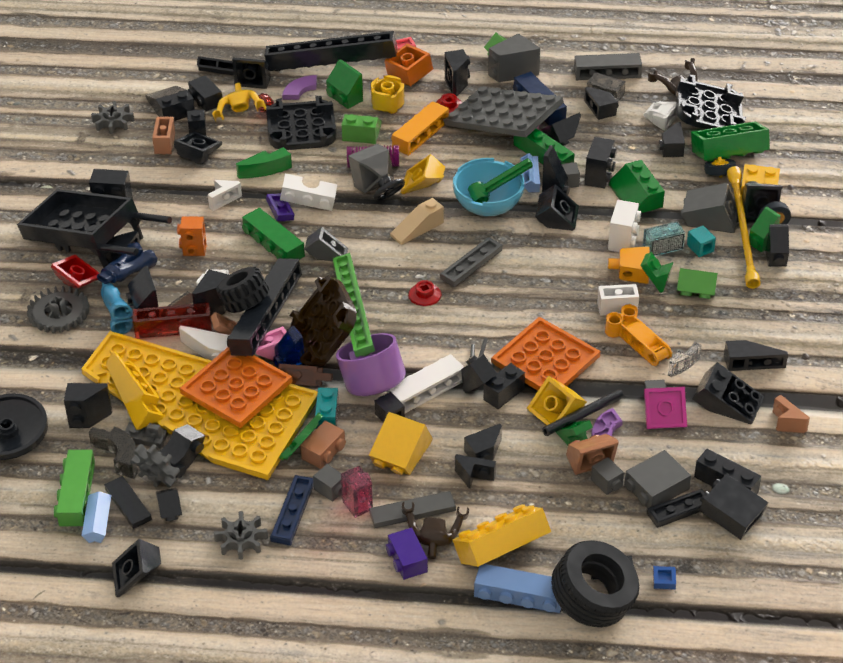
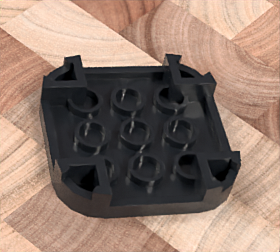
M689 75L688 78H681L676 88L677 115L684 123L701 129L742 124L746 117H743L742 112L743 93L733 90V85L729 83L726 84L725 88L697 82L695 75Z
M315 96L316 101L282 104V98L276 99V103L266 108L270 145L276 149L284 147L286 150L321 148L333 144L337 133L332 101L328 102L323 100L322 96Z

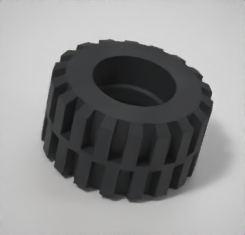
M247 267L228 275L217 286L216 291L226 310L236 313L248 310L260 303L269 293V287L259 268Z

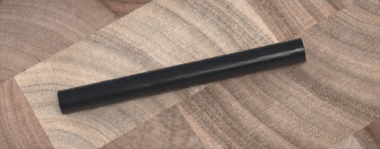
M618 389L542 428L543 434L549 436L624 397L623 392Z

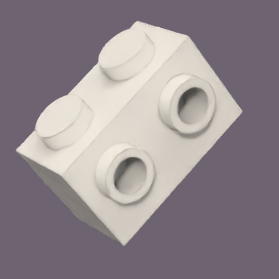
M637 285L599 286L597 304L600 316L608 315L611 312L621 313V308L627 304L634 305L638 309L639 294Z

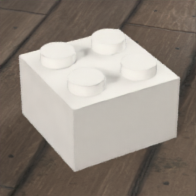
M617 200L610 221L609 251L620 252L622 248L635 247V235L638 236L640 225L637 223L640 222L641 211H638L639 203Z

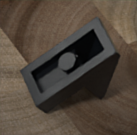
M456 454L455 472L470 489L474 478L494 481L496 461Z

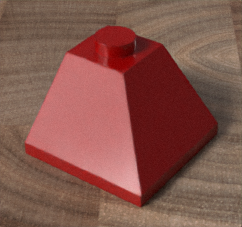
M72 255L51 265L55 275L64 284L73 288H80L98 280L97 275L100 274L77 255Z

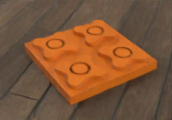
M538 317L491 357V363L500 369L512 363L525 372V383L539 390L548 376L568 386L600 357L601 351L545 319Z
M227 347L180 387V394L237 427L242 428L290 385L293 380L291 375L255 355L234 356L231 355L230 349Z

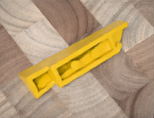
M113 351L106 362V366L136 430L148 426L149 423L153 424L162 420L164 415L154 405L160 399L134 363L131 361L128 363L123 362L118 353Z

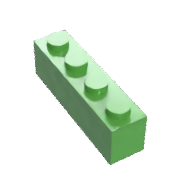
M68 450L67 458L63 459L64 473L60 474L61 489L57 490L58 505L54 506V517L58 519L59 526H83L87 500L91 492L95 469L93 450Z

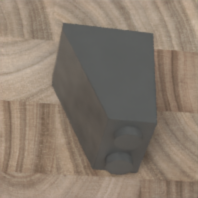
M519 33L489 48L488 75L496 81L514 80V77L528 72H532L535 76L539 75L540 47Z
M728 183L687 190L681 216L686 221L688 227L698 228L704 225L708 230L735 233L738 214L735 198Z

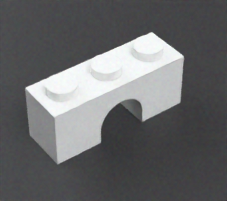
M285 173L280 196L281 201L332 211L337 184L320 181L318 187L308 188L302 183L303 177Z

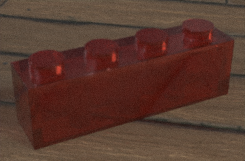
M210 303L133 309V327L136 339L180 335V325L212 331Z

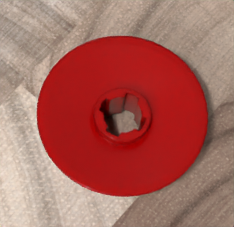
M452 93L443 94L436 101V103L449 108V113L453 112L463 103Z
M428 280L419 281L408 292L410 301L419 306L436 304L442 296L440 289Z

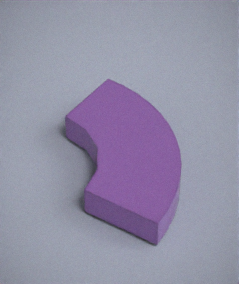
M317 75L304 76L289 83L283 91L282 99L299 100L303 93L316 90Z
M613 408L605 411L596 419L591 436L603 434L612 436L613 432L622 426V420Z

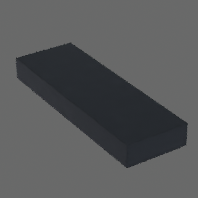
M123 476L104 484L105 490L111 495L112 500L133 529L152 520L151 514Z
M699 489L647 508V515L657 528L700 512L699 509L702 504L700 499L705 492L703 489Z

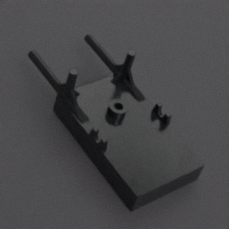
M56 189L23 218L17 226L23 239L53 243L58 251L64 250V247L66 252L69 253L71 251L70 246L89 249L98 256L103 268H105L109 264L106 258L108 252L137 256L139 253L137 248L106 244L127 223L132 226L134 231H138L139 239L141 240L144 238L139 226L141 220L170 224L172 218L170 216L139 213L133 199L130 197Z

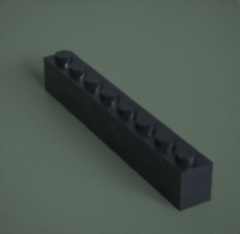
M394 31L269 45L266 46L264 57L270 64V71L337 64L340 59L344 62H359L363 60L392 58L397 56L398 47Z
M278 258L265 278L269 287V293L260 303L245 310L238 323L234 326L230 336L227 337V347L230 349L231 355L253 356L302 276L299 259Z

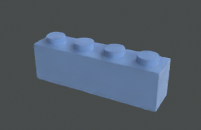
M488 564L479 566L474 583V597L545 610L547 612H561V607L553 594L551 576Z

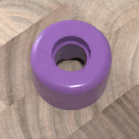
M388 333L372 334L375 352L367 356L356 357L352 341L337 351V362L345 387L350 394L355 396L380 394L394 388L405 378L406 370L394 335Z

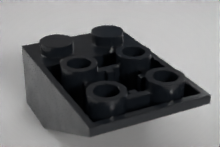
M717 362L704 374L692 400L707 411L752 424L764 396Z

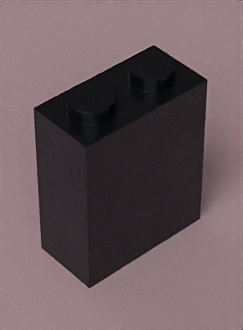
M726 473L722 479L718 478L713 483L710 492L706 491L700 499L702 504L699 511L741 540L763 515L769 502Z

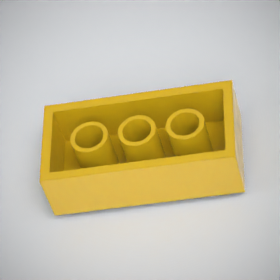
M522 504L514 507L513 512L509 514L502 513L495 516V520L490 523L485 521L478 524L477 529L473 531L465 530L458 534L459 537L452 541L461 564L479 567L552 531L543 508Z

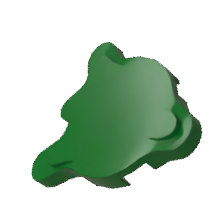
M317 413L290 446L279 456L282 461L288 460L319 425V420L323 417L322 414Z

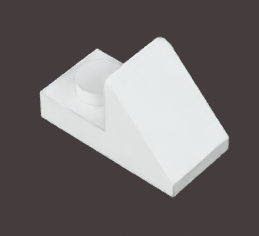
M214 180L215 191L208 194L209 208L215 211L242 197L241 183L239 181Z

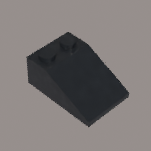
M173 86L145 95L159 117H174V121L186 118L187 111L195 110L193 97L187 89L179 86Z

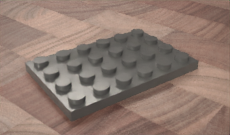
M482 86L453 112L449 113V117L443 119L444 126L527 137L557 110L564 101L563 97Z

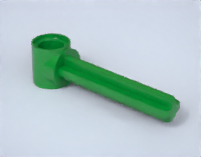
M526 158L485 184L482 182L471 184L468 187V192L472 200L478 203L487 202L492 191L533 167V164L529 158Z

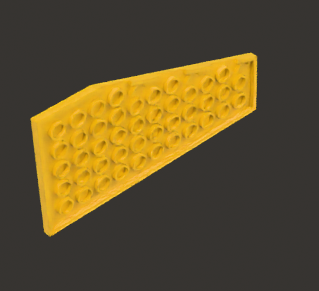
M109 331L81 368L82 374L94 383H108L109 393L123 402L106 366V362L112 352H117L123 362L128 363L131 361L138 367L160 399L154 405L164 417L154 424H159L161 428L166 429L171 435L174 429L189 424L205 435L204 448L199 453L201 456L213 464L265 480H269L281 461L279 456L290 446L317 402L318 391L290 384L242 428H239L180 394V387L212 360Z

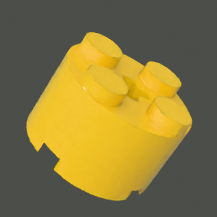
M386 75L383 79H379V77L374 79L371 83L372 108L391 114L397 113L398 109L405 102L404 83L401 82L400 78Z

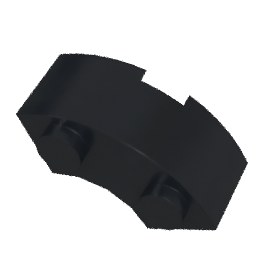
M189 424L174 429L170 440L160 450L163 456L168 454L172 456L170 459L171 466L180 469L175 478H180L185 474L186 470L204 448L205 435Z

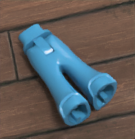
M102 283L101 297L110 312L111 331L126 334L133 327V321L130 318L133 316V310L120 297L117 287L111 283Z

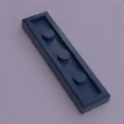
M299 475L294 476L270 536L271 542L291 546L314 487L313 478Z

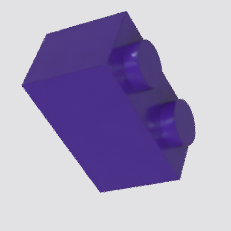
M412 527L388 535L386 551L389 557H393L394 568L397 573L400 572L403 580L428 572V559Z

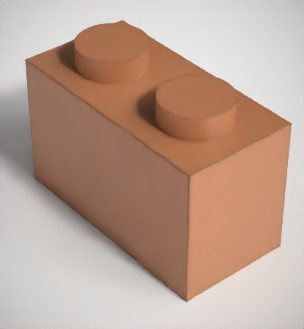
M156 117L152 137L154 154H172L176 134L174 117Z
M324 421L300 445L301 459L322 469L327 463L331 462L333 456L338 451L344 448L346 444L345 431Z

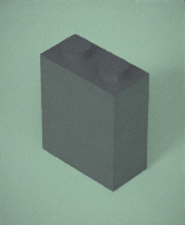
M663 450L626 470L624 485L639 499L641 504L650 508L669 501L689 490L691 475L666 450Z

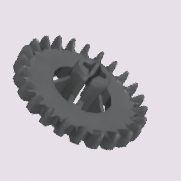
M55 286L54 293L47 288V295L40 291L41 298L34 295L35 302L30 300V305L27 306L29 322L34 327H37L38 330L44 329V332H49L50 330L52 333H56V331L61 333L63 330L69 331L71 327L76 328L77 324L83 323V320L87 318L90 305L88 298L84 296L83 292L79 295L78 289L73 293L71 286L67 292L64 286H62L61 292Z

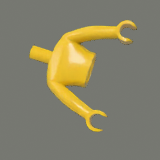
M236 83L235 92L221 98L218 102L217 110H214L212 115L215 122H217L216 119L218 117L224 120L222 111L224 105L228 104L231 105L234 112L246 111L249 108L250 99H253L255 102L254 105L257 112H259L260 107H264V110H266L264 100L259 99L255 91L242 90L241 84Z

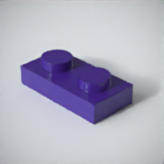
M281 193L267 194L266 201L276 221L294 220L295 214L289 202L280 200Z

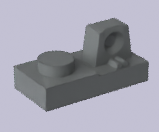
M129 422L122 437L123 442L150 447L155 444L157 448H162L168 432L166 429L161 428L159 424L151 423L140 430H136L133 422Z

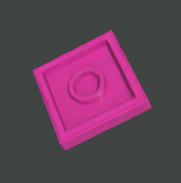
M685 387L644 389L646 429L687 427Z

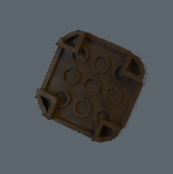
M329 275L324 278L318 277L314 281L317 289L299 312L292 310L289 315L293 317L291 327L287 329V333L295 339L302 354L299 360L303 364L318 368L323 367L331 359L351 333L357 315L356 308L344 284L339 279Z

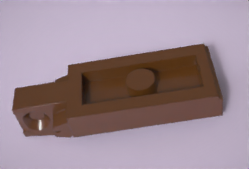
M279 364L278 369L292 376L293 382L291 384L322 386V381L332 382L333 374L323 373V368L316 366Z

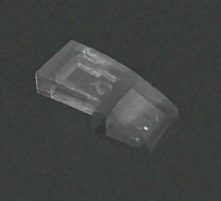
M694 342L686 353L678 350L669 362L668 376H676L691 368L700 359L702 345Z

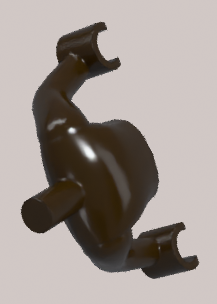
M695 59L685 60V69L690 70V75H695V79L698 82L697 70L694 66ZM657 70L654 71V74L648 73L649 82H656L657 80L662 82L673 95H676V88L680 79L686 78L683 75H679L669 80L659 75Z
M403 502L401 508L402 513L407 517L408 527L413 528L419 543L428 546L429 559H436L438 546L451 544L452 540L457 536L463 520H466L469 515L468 507L466 514H461L459 507H457L456 519L449 532L446 529V521L440 518H425L421 530H419L413 514L414 503L412 502L411 509H406L404 507L405 502Z

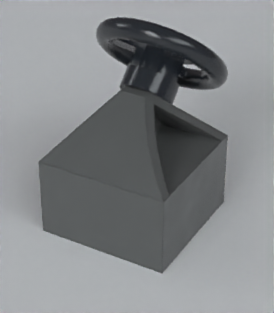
M375 144L348 156L354 187L363 193L379 188L374 193L373 197L375 200L386 199L404 187V179L394 180L389 149L380 144Z

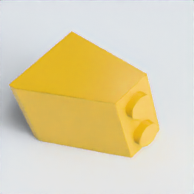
M388 412L369 453V457L373 464L379 468L388 467L398 475L403 473L410 475L433 438L425 424Z

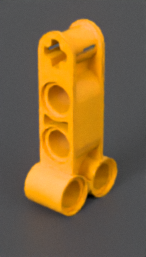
M627 304L621 308V313L611 312L606 316V335L612 338L620 336L651 365L657 366L660 361L672 357L669 345L637 318L638 309L636 306Z

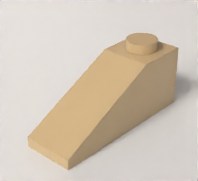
M434 198L419 204L390 233V236L400 245H403L444 223V207Z

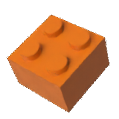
M408 43L397 50L396 57L384 60L387 74L400 78L402 83L410 87L433 70L430 53Z

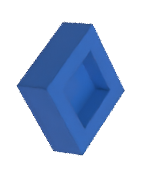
M653 566V588L676 590L675 567Z

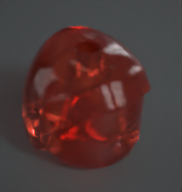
M261 93L258 95L259 99L264 100L266 108L274 104L273 99L268 94ZM264 107L259 108L261 112H266Z

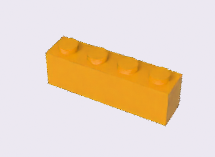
M434 101L425 106L418 114L414 115L412 119L392 134V149L393 145H399V152L409 156L444 126L443 119L449 117V108Z

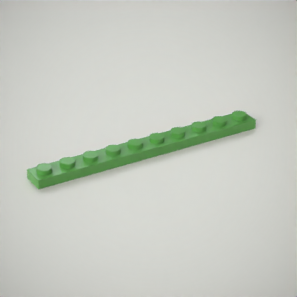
M350 253L333 258L337 279L344 284L357 312L356 322L350 333L355 356H367L375 352L352 257Z

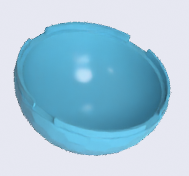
M479 158L466 162L458 168V172L453 177V190L458 201L469 212L480 216H497L506 213L518 203L524 191L523 174H520L492 191L487 202H475L468 192V187L475 182L485 184L515 166L508 161L503 163L494 161V158Z

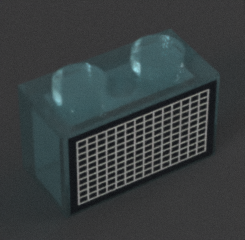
M678 221L644 229L643 247H649L650 252L654 256L681 250L684 247L685 231Z

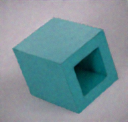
M704 225L688 231L687 246L698 257L714 252L716 237Z

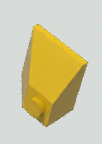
M432 154L428 155L406 171L405 185L400 193L407 194L429 187L436 182L439 183L444 178L445 166Z
M548 376L526 409L544 424L548 425L584 407L587 401L572 389Z

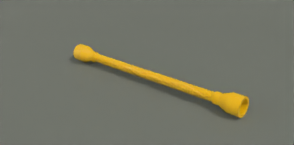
M734 166L727 170V177L734 190L746 260L745 283L748 288L755 289L760 286L761 281L752 258L740 189L741 169Z

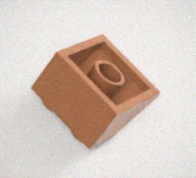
M603 434L593 435L589 439L576 440L568 444L566 456L575 475L591 471L593 465L607 457L614 462L619 442L616 438Z

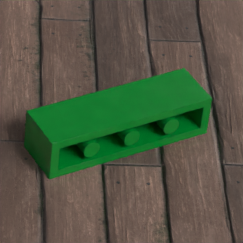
M537 128L527 137L514 136L513 145L526 154L530 153L532 156H538V162L543 164V157L549 146L554 147L561 164L574 163L575 153Z
M260 207L242 216L243 231L265 247L268 252L275 255L277 259L300 260L305 257L304 242Z

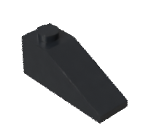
M549 146L543 157L542 192L556 184L568 195L570 191L568 176L554 147Z
M735 340L725 342L724 358L729 371L786 368L788 352L747 340Z

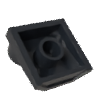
M195 131L174 141V148L177 150V154L181 158L193 160L196 164L207 162L209 154L222 145V141Z
M756 181L745 183L742 201L746 220H757L760 210L765 205L780 201L783 186L759 184Z

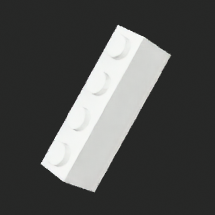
M450 354L407 376L397 386L388 390L387 393L392 392L405 406V413L461 384V369L464 366Z

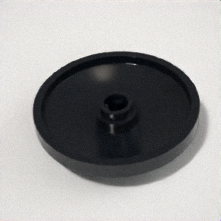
M16 393L0 395V460H9L23 456L35 449L42 442L48 430V418L44 407L39 401L28 395Z

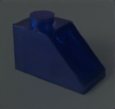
M292 326L274 348L275 356L273 360L277 367H279V364L305 365L299 360L304 354L303 337L296 327Z

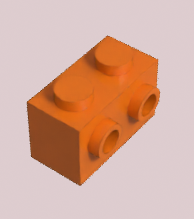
M182 216L181 224L177 225V234L181 235V238H179V248H182L183 256H205L207 240L204 217Z

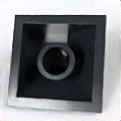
M232 58L234 85L240 83L241 87L267 89L271 73L270 64L266 60Z
M579 112L540 131L564 146L569 143V139L574 138L581 114Z
M138 539L112 562L116 597H121L159 567L161 557L158 546Z

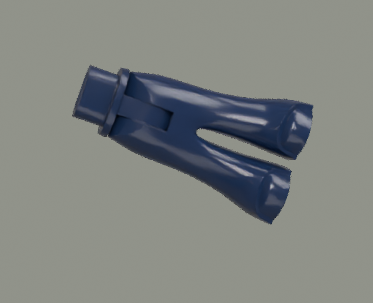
M130 243L127 247L137 248L139 250L138 255L122 254L117 260L103 268L101 273L97 275V279L104 284L122 282L145 266H148V269L154 267L157 264L158 258L150 249L143 251L139 243Z

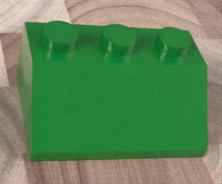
M642 160L626 163L608 182L619 200L639 203L638 211H641V213L663 208L665 191Z

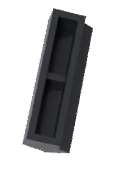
M198 56L197 66L199 71L233 75L232 61Z

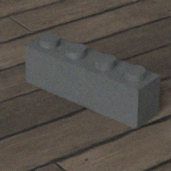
M640 53L576 55L574 57L576 81L641 78L642 61Z

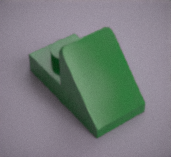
M650 252L645 254L640 266L658 291L662 293L668 282L673 262L661 266L659 260Z
M590 420L579 421L556 433L568 446L573 441L588 439L586 431L593 427Z

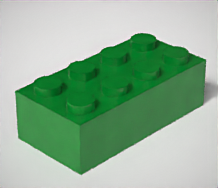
M754 121L692 131V152L707 162L714 161L718 157L729 159L733 155L746 156L747 153L751 152L763 153L764 150L770 149L769 129Z

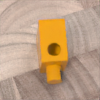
M649 247L620 249L619 258H608V269H618L620 280L649 284V277L640 266L645 254L650 253Z

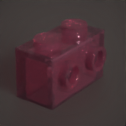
M357 466L341 474L342 501L354 518L369 512V508L373 507L370 475L364 472L360 466Z

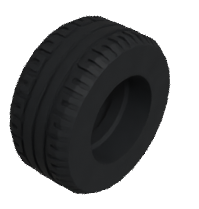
M588 540L572 545L554 568L551 577L553 594L561 609L569 617L586 626L608 627L616 624L633 606L639 595V578L634 565L622 551L601 541ZM582 573L599 579L606 587L608 594L600 593L590 587Z

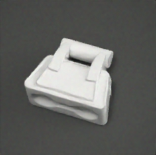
M654 102L644 113V117L660 129L666 131L678 117L676 102Z

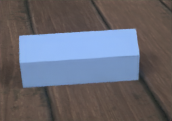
M528 153L521 157V161L529 158L533 167L522 173L524 188L528 192H540L538 156H532Z
M99 491L88 495L82 537L88 543L94 541L101 543L106 535L111 502L110 494Z

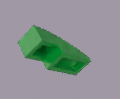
M284 147L270 154L267 151H262L236 163L237 177L239 179L273 175L292 168L291 154Z

